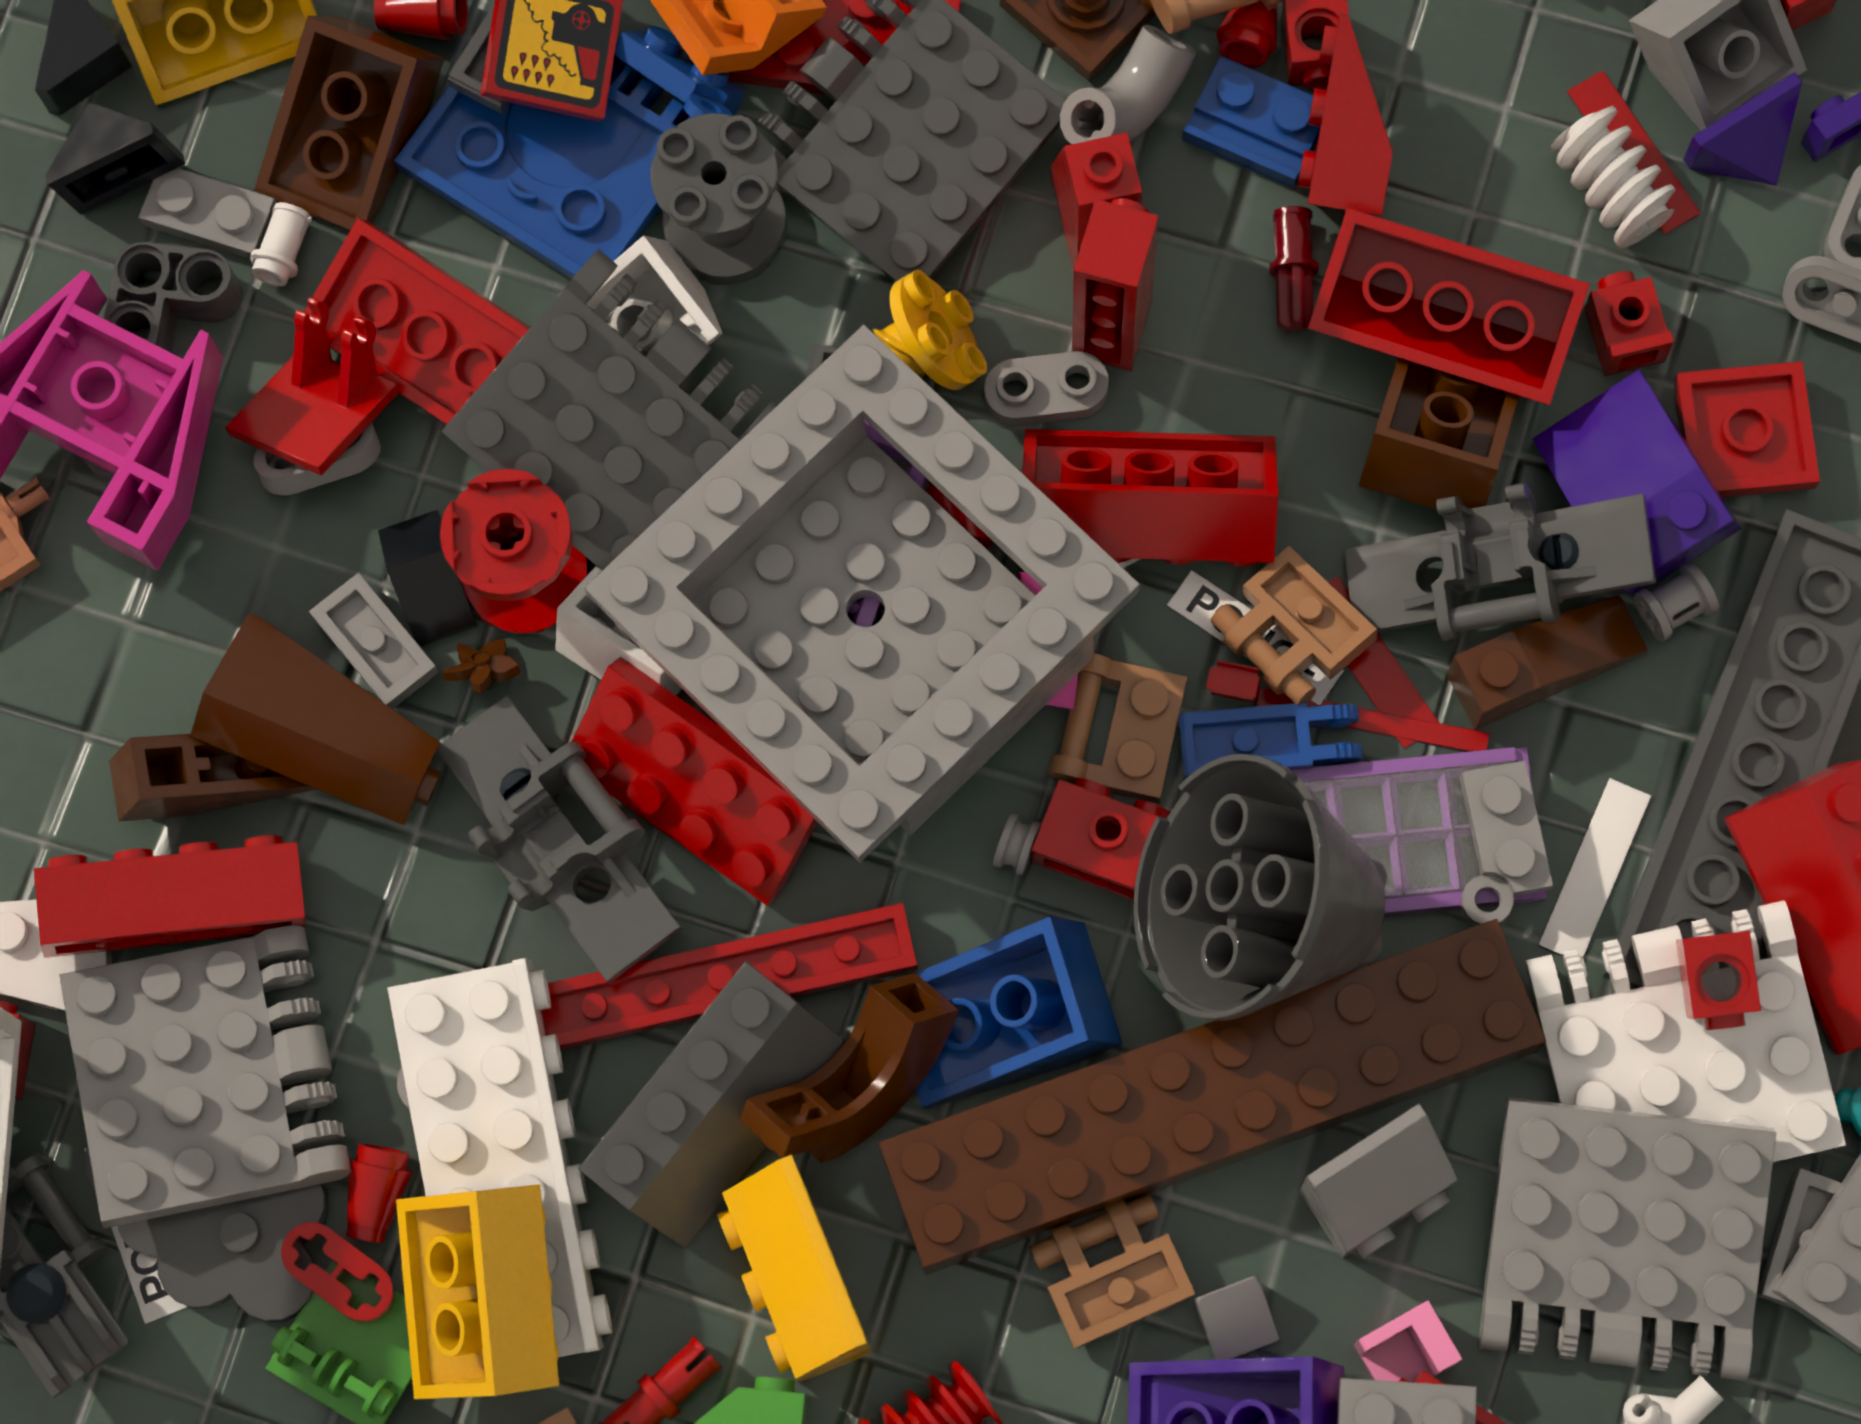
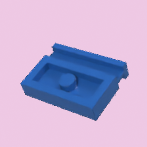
M1220 55L1194 107V112L1183 129L1182 140L1294 189L1300 175L1304 150H1313L1319 138L1320 127L1308 125L1313 95Z

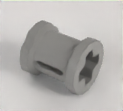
M1692 562L1680 567L1679 576L1652 591L1643 588L1636 592L1633 597L1640 617L1650 633L1661 643L1671 638L1673 629L1703 613L1706 616H1711L1719 611L1718 600L1712 586L1703 572Z

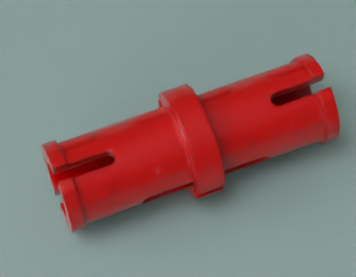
M693 1336L689 1340L690 1342L652 1377L647 1373L637 1381L640 1388L602 1422L599 1421L597 1424H625L626 1422L630 1424H658L665 1417L671 1421L681 1412L677 1406L716 1371H720L722 1367L709 1354L692 1371L688 1372L687 1367L707 1350Z

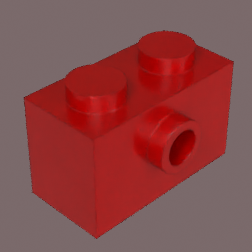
M1075 778L1073 784L1059 779L1031 850L1032 863L1134 901L1136 875L1144 844L1156 817L1167 818L1170 811L1144 800H1136L1134 806H1130L1109 798L1111 795L1110 789L1085 778Z

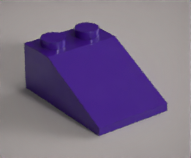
M1637 370L1532 438L1571 507L1637 494L1645 495L1656 583L1742 529L1640 370ZM1656 583L1622 590L1634 597L1636 592L1643 588L1648 589Z
M1313 1356L1129 1363L1128 1424H1337L1338 1380L1344 1378V1367Z

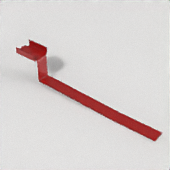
M1217 660V667H1210L1206 689L1212 690L1211 695L1252 702L1254 698V707L1294 703L1284 693L1276 695L1270 689L1260 688V677L1257 676L1259 668ZM1311 700L1307 703V707L1319 706ZM1323 700L1320 706L1339 705L1340 703ZM1358 707L1359 721L1347 726L1348 728L1465 751L1487 750L1490 735L1489 732Z

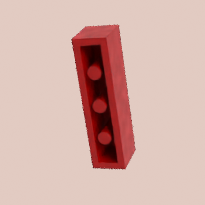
M1123 198L1113 199L1111 203L1095 199L1073 270L1072 352L1082 351L1090 353L1105 365L1130 372L1133 369L1152 305L1159 215L1149 213L1148 209L1138 202Z
M278 835L252 837L244 841V847L221 850L218 849V844L215 842H194L180 846L179 854L153 856V850L126 849L114 853V860L92 863H88L87 857L83 855H65L49 859L48 867L34 868L40 946L44 958L255 936L267 929L289 925H299L305 928L297 842L283 843V837Z

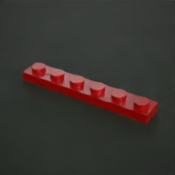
M899 903L638 962L610 984H608L599 971L550 982L548 987L551 1008L541 1010L545 1035L556 1034L560 1050L697 1020L745 961H749L793 998L918 970L904 905Z

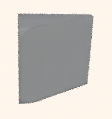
M1257 1275L1199 1296L1193 1302L1216 1360L1234 1359L1280 1341Z

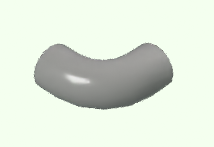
M1143 25L1120 68L1101 88H1081L1070 94L1063 103L1060 113V127L1065 139L1070 144H1076L1127 132L1129 141H1132L1148 129L1167 108L1183 83L1197 56V52L1179 38L1156 27Z

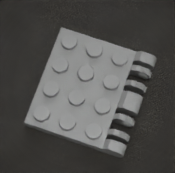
M289 925L267 929L254 937L59 974L100 1220L103 1228L333 1182L348 1177L352 1172L347 1146L329 1145L340 1142L345 1137L342 1123L336 1120H323L301 1125L290 1131L287 1118L289 1113L324 1107L333 1103L337 1098L335 1084L329 1083V1081L299 1085L285 1092L282 1091V1086L320 1079L332 1072L323 1026L305 1025L285 1029L273 1036L271 1030L311 1022L321 1015L319 1000L316 1001L313 998H298L279 1002L269 1008L266 1006L265 992L303 985L306 982H310L309 980L314 977L312 963L306 960L300 961L310 954L306 931L303 926ZM304 1151L296 1156L294 1155V1152Z
M1507 1097L1480 1319L1479 1349L1507 1352L1512 1320V1301L1521 1302L1517 1335V1353L1532 1355L1539 1339V1304L1562 1307L1561 1323L1556 1338V1348L1558 1349L1560 1359L1574 1360L1576 1357L1580 1332L1581 1309L1592 1310L1588 1341V1362L1636 1368L1640 1355L1643 1316L1653 1318L1649 1353L1651 1370L1665 1371L1668 1369L1673 1349L1672 1320L1695 1323L1693 1343L1689 1353L1692 1375L1707 1376L1710 1373L1714 1347V1325L1721 1326L1717 1361L1718 1378L1747 1381L1753 1349V1322L1777 1132L1773 1128Z

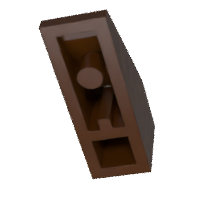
M1617 595L1559 614V621L1543 623L1540 620L1510 630L1454 656L1447 676L1474 730H1477L1646 654L1648 649L1621 596Z
M190 734L129 738L109 760L119 822L181 817L317 790L191 737Z

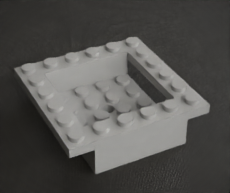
M863 324L584 589L587 596L828 833L861 863L899 825L911 836L1094 658V636L1140 592V584ZM865 420L1043 589L1035 596L867 436ZM864 597L877 599L885 608L882 619L869 627L858 626L848 617L851 605Z

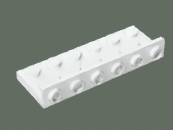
M522 958L512 960V963L387 987L425 1195L432 1196L540 1184L542 1206L546 1217L544 1230L548 1272L552 1281L551 1304L558 1357L601 1350L604 1348L602 1335L612 1333V1322L606 1295L594 1296L590 1270L600 1268L599 1252L593 1229L582 1230L577 1204L588 1202L584 1174L578 1169L581 1164L570 1165L565 1139L575 1138V1125L569 1100L557 1099L553 1074L563 1073V1062L557 1035H545L541 1010L551 1008V999L544 969L533 971L532 961Z

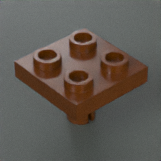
M1000 0V7L1088 82L1133 39L1143 25H1146L1156 15L1149 0Z

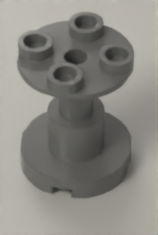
M719 113L692 117L678 126L666 130L660 136L657 142V152L651 164L650 178L655 199L663 211L662 224L666 241L669 242L690 271L700 275V279L716 285H733L759 276L769 266L768 261L776 255L779 246L781 250L787 234L785 206L776 187L778 180L777 162L768 140L757 130L755 124L749 118L742 115L730 116Z

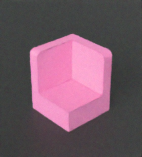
M1428 1300L1367 1334L1354 1344L1372 1378L1380 1381L1398 1382L1403 1377L1412 1383L1416 1375L1422 1371L1434 1377L1462 1360Z

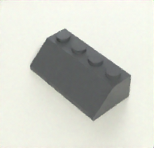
M745 961L578 1169L633 1214L685 1248L724 1200L722 1193L738 1183L767 1147L753 1131L740 1121L746 1100L808 1078L829 1062L846 1040L749 961Z

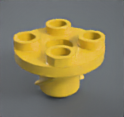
M918 269L893 284L890 291V308L894 322L881 330L873 328V332L921 379L926 373L936 383L950 390H960L987 372V362L977 347L969 326L974 320V314L969 302L962 293L957 290L947 293L940 285Z

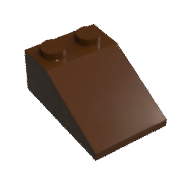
M337 15L307 16L254 191L275 198V200L300 207L312 215L351 230L357 218L373 223L399 172L394 162L395 158L428 114L445 58Z
M1398 358L1358 486L1436 510L1437 499L1452 496L1459 497L1464 506L1470 509L1486 506L1499 469L1519 396Z

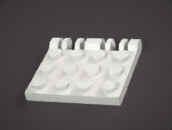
M1782 900L1757 906L1759 923L1768 958L1761 960L1752 920L1747 909L1732 912V933L1750 931L1761 1011L1744 1013L1746 1026L1705 1030L1704 1018L1687 1019L1676 940L1682 939L1678 925L1631 936L1643 986L1630 990L1626 965L1618 940L1603 942L1602 958L1606 972L1609 973L1614 994L1590 999L1586 981L1587 970L1585 962L1577 948L1563 951L1564 965L1574 1002L1564 1005L1552 954L1525 960L1540 1026L1546 1039L1545 1047L1559 1103L1773 1128L1777 1132L1773 1162L1846 1146L1786 902ZM1706 918L1692 921L1693 937L1715 935L1713 928L1709 926ZM1719 962L1709 965L1702 975L1703 990L1707 996L1715 1001L1727 999L1736 987V976L1730 967L1719 969Z

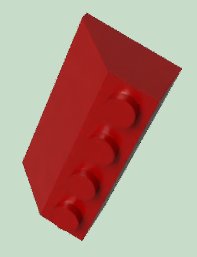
M1347 208L1308 329L1550 405L1590 283Z
M1025 429L1022 474L1117 563L1126 562L1131 558L1161 559L1166 563L1174 565L1189 564L1195 560L1225 561L1230 565L1238 567L1252 566L1258 562L1274 563L1278 511L1275 436Z
M1861 760L1837 763L1724 818L1764 905L1782 900L1786 902L1796 937L1797 952L1810 1003L1834 1055H1840L1861 1047Z

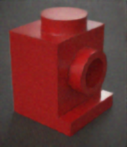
M1622 271L1600 279L1597 282L1598 290L1590 291L1584 310L1604 377L1664 363L1674 344L1671 330H1667L1652 277L1635 280L1633 272ZM1636 308L1639 319L1633 321L1626 320L1621 316L1620 312Z

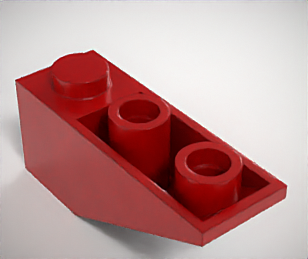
M1340 13L1338 27L1325 25L1319 63L1330 64L1331 68L1327 90L1314 88L1308 125L1320 127L1316 152L1304 150L1298 187L1310 189L1308 204L1344 210L1350 208L1363 213L1382 216L1393 155L1392 146L1350 16Z

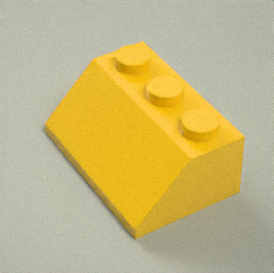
M112 0L155 106L295 57L307 16H318L312 0Z
M792 1154L777 1160L724 1191L722 1194L728 1210L718 1213L717 1216L731 1251L743 1246L751 1265L752 1271L742 1274L741 1277L755 1312L768 1308L777 1332L765 1338L779 1373L781 1374L792 1369L795 1379L800 1384L872 1354Z
M540 1184L396 1199L414 1399L497 1396L559 1386L557 1367L558 1347L554 1335L551 1304L552 1281L548 1272L544 1230L546 1217L542 1206Z

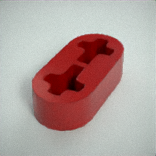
M306 1222L295 1226L286 1235L281 1247V1258L284 1267L296 1280L345 1317L357 1323H372L382 1319L390 1311L395 1301V1287L392 1278L380 1265L332 1229L320 1223ZM321 1236L327 1240L322 1250L328 1258L338 1264L331 1274H328L313 1263L307 1266L305 1270L298 1268L297 1265L300 1263L302 1256L295 1248L302 1239L313 1243ZM346 1271L362 1282L369 1280L372 1275L380 1280L375 1290L382 1298L375 1307L364 1303L356 1310L350 1306L354 1295L346 1286L339 1282Z

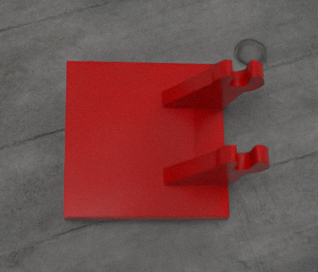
M310 297L307 302L311 310V317L308 313L297 310L295 313L293 356L225 428L231 437L322 476L398 395L400 390L397 383L378 376L373 351V343L376 338L374 323L357 316L354 322L358 330V336L347 329L342 331L341 363H338L332 359L326 330L329 320L328 305L321 300Z

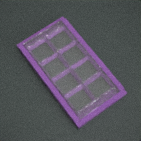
M1527 747L1501 748L1292 770L1371 859L1377 860L1384 865L1387 873V881L1384 888V917L1461 910V895L1466 884L1473 878L1480 876L1459 778L1462 772L1526 760L1532 787ZM1483 889L1476 894L1475 903L1478 908L1499 906V898L1494 891ZM1546 891L1513 897V904L1546 900Z

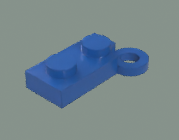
M650 26L648 30L623 31L618 38L614 55L685 103L684 110L689 116L695 117L716 113L733 116V114L737 113L746 92L728 81L729 72L702 76L688 54L681 49V44L673 33L660 27Z

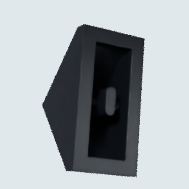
M54 0L35 91L50 114L62 115L132 67L117 39L87 0Z
M88 102L45 177L47 185L82 215L184 165L185 159L184 154L151 123Z
M438 510L378 530L387 572L413 638L419 646L477 627L463 584L449 566L442 551L440 540L442 520Z

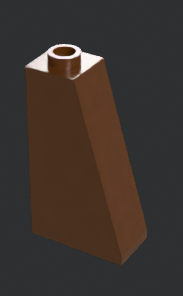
M248 613L203 691L190 734L191 737L404 826L416 803L428 806L442 774V771L432 767L440 745L438 740L268 622L251 613Z

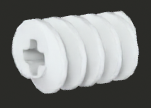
M1610 106L1590 113L1575 122L1554 140L1550 146V151L1560 150L1556 163L1564 171L1574 170L1570 182L1577 190L1589 189L1585 197L1586 204L1591 209L1604 208L1600 214V223L1606 229L1619 227L1614 235V242L1618 247L1625 248L1644 239L1667 222L1675 210H1668L1665 204L1676 189L1672 184L1653 190L1650 185L1661 172L1660 167L1657 164L1642 170L1636 167L1647 150L1643 145L1626 151L1622 148L1632 130L1628 125L1613 131L1608 129L1607 126L1618 113L1614 106Z

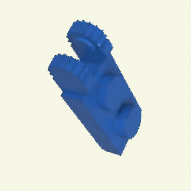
M1304 702L1299 706L1292 703L1179 714L1184 780L1205 764L1220 757L1233 754H1251L1265 757L1283 764L1290 770L1361 762L1363 760L1361 744L1340 742L1311 746L1309 727L1342 728L1357 723L1359 721L1358 707L1353 704L1307 707V702Z

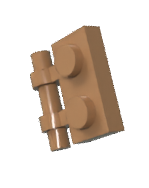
M1290 546L1275 557L1274 563H1268L1243 585V596L1254 606L1253 609L1241 617L1229 604H1225L1211 618V623L1225 635L1223 643L1237 657L1245 655L1264 673L1262 681L1276 695L1284 693L1297 706L1304 702L1308 703L1316 693V688L1301 675L1312 663L1331 680L1377 640V628ZM1273 625L1294 644L1283 655L1262 637Z
M1149 1193L1127 1203L1122 1200L1106 1206L1105 1213L1071 1227L1069 1222L1050 1229L1051 1237L1029 1246L1039 1270L1063 1260L1070 1274V1277L1048 1286L1047 1290L1074 1350L1193 1298L1196 1295L1168 1233L1145 1244L1143 1243L1137 1227L1159 1218L1158 1211ZM1117 1236L1125 1253L1090 1268L1082 1251Z

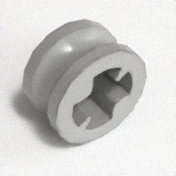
M1011 812L997 846L993 867L1001 869L1004 865H1011L1016 871L1015 875L1024 877L1031 862V850L1042 822L1034 820L1031 824H1023L1019 819V814Z

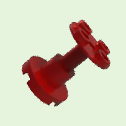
M499 469L480 474L467 483L468 488L459 494L455 502L451 500L444 511L440 526V540L445 559L462 582L468 601L484 623L514 634H532L550 629L556 625L557 608L588 575L586 557L573 546L572 523L565 504L550 487L543 484L539 478L529 472L516 469Z

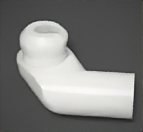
M1700 1375L1677 1398L1642 1393L1631 1396L1624 1404L1623 1418L1625 1424H1699L1724 1399Z

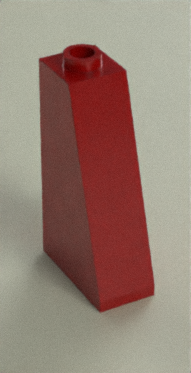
M1127 132L1064 146L1049 168L1073 270L1095 199L1111 203L1113 199L1123 198L1142 203V189Z

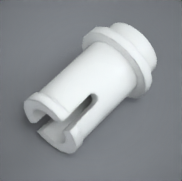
M280 202L274 205L273 215L260 249L253 250L249 258L253 264L251 273L257 279L274 286H285L289 278H294L297 275L298 266L294 262L306 230L312 222V217H309L310 214L295 205Z

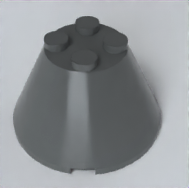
M1233 754L1220 757L1205 764L1178 786L1185 793L1177 801L1167 818L1156 817L1144 844L1136 875L1133 907L1135 935L1141 960L1146 970L1155 971L1166 990L1162 996L1171 1005L1191 1016L1204 1019H1237L1341 976L1356 968L1360 963H1371L1378 957L1383 944L1381 928L1385 913L1384 888L1387 881L1384 865L1377 860L1371 859L1292 770L1277 761L1251 754Z

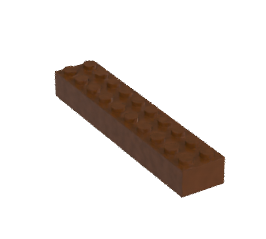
M1496 918L1347 972L1237 1019L1215 1020L880 1141L879 1145L925 1275L1049 1231L1066 1222L1071 1223L1104 1211L1106 1206L1124 1200L1128 1202L1148 1193L1156 1192L1538 1052L1546 1042V1039Z

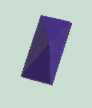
M1794 72L1694 135L1683 158L1684 162L1692 170L1777 186L1802 85L1801 79Z

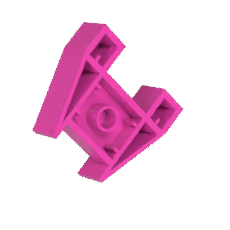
M82 270L0 343V479L29 431L115 474L87 520V524L104 544L158 571L190 517L223 356L209 333L203 330L199 331L185 357L182 359L99 317L98 315L108 299L92 274Z

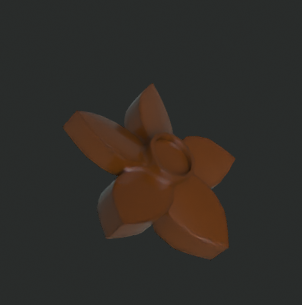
M505 639L490 641L479 651L473 647L458 643V659L462 664L454 665L442 671L443 680L460 681L470 678L473 691L480 694L491 688L492 680L496 682L507 681L520 674L519 664L513 658L507 656Z

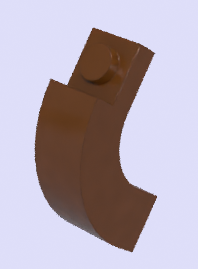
M916 973L870 986L853 1031L833 1058L817 1072L800 1082L748 1098L740 1121L781 1158L808 1151L823 1164L841 1156L873 1135L909 1100L938 1059L949 1037L959 1009Z

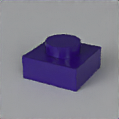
M1861 92L1847 100H1844L1842 95H1837L1821 104L1811 113L1810 118L1812 121L1801 144L1814 163L1861 136Z

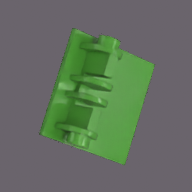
M331 1260L325 1271L331 1274L338 1264ZM346 1271L339 1280L340 1283L353 1293L354 1298L350 1306L356 1310L364 1303L375 1307L382 1298L375 1290L379 1280L372 1276L366 1282H362ZM395 1290V1301L390 1311L382 1319L372 1323H357L345 1317L312 1292L310 1300L301 1309L290 1329L283 1326L276 1334L270 1346V1349L275 1353L265 1367L271 1373L355 1424H385L412 1380L405 1296Z

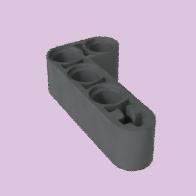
M137 242L126 247L118 255L114 265L104 319L129 332L138 328H149L150 333L146 340L171 353L178 319L203 322H222L227 320L239 310L243 301V289L227 260L218 252L186 246ZM150 270L162 271L160 278L155 284L144 288L136 287L139 278L144 273ZM212 277L223 279L220 287L215 292L209 295L196 294L199 285L204 280ZM83 458L99 481L108 487L115 474Z

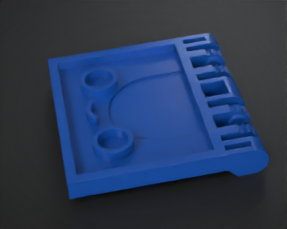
M614 55L605 118L600 122L510 103L502 115L454 90L449 85L395 158L394 162L397 169L572 279L598 249L612 261H615L639 240L661 210L655 199L650 178L652 160L657 152V142L666 130L676 127L692 117L684 110L685 103L675 96L661 116L649 110L664 89L646 76L640 80L628 97L627 95L642 74Z

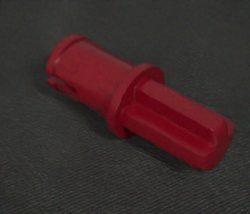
M1302 206L1281 207L1272 214L1275 261L1269 264V274L1275 277L1276 324L1279 328L1291 333L1309 330L1308 326L1313 314L1312 277L1319 270L1318 263L1312 259V211Z

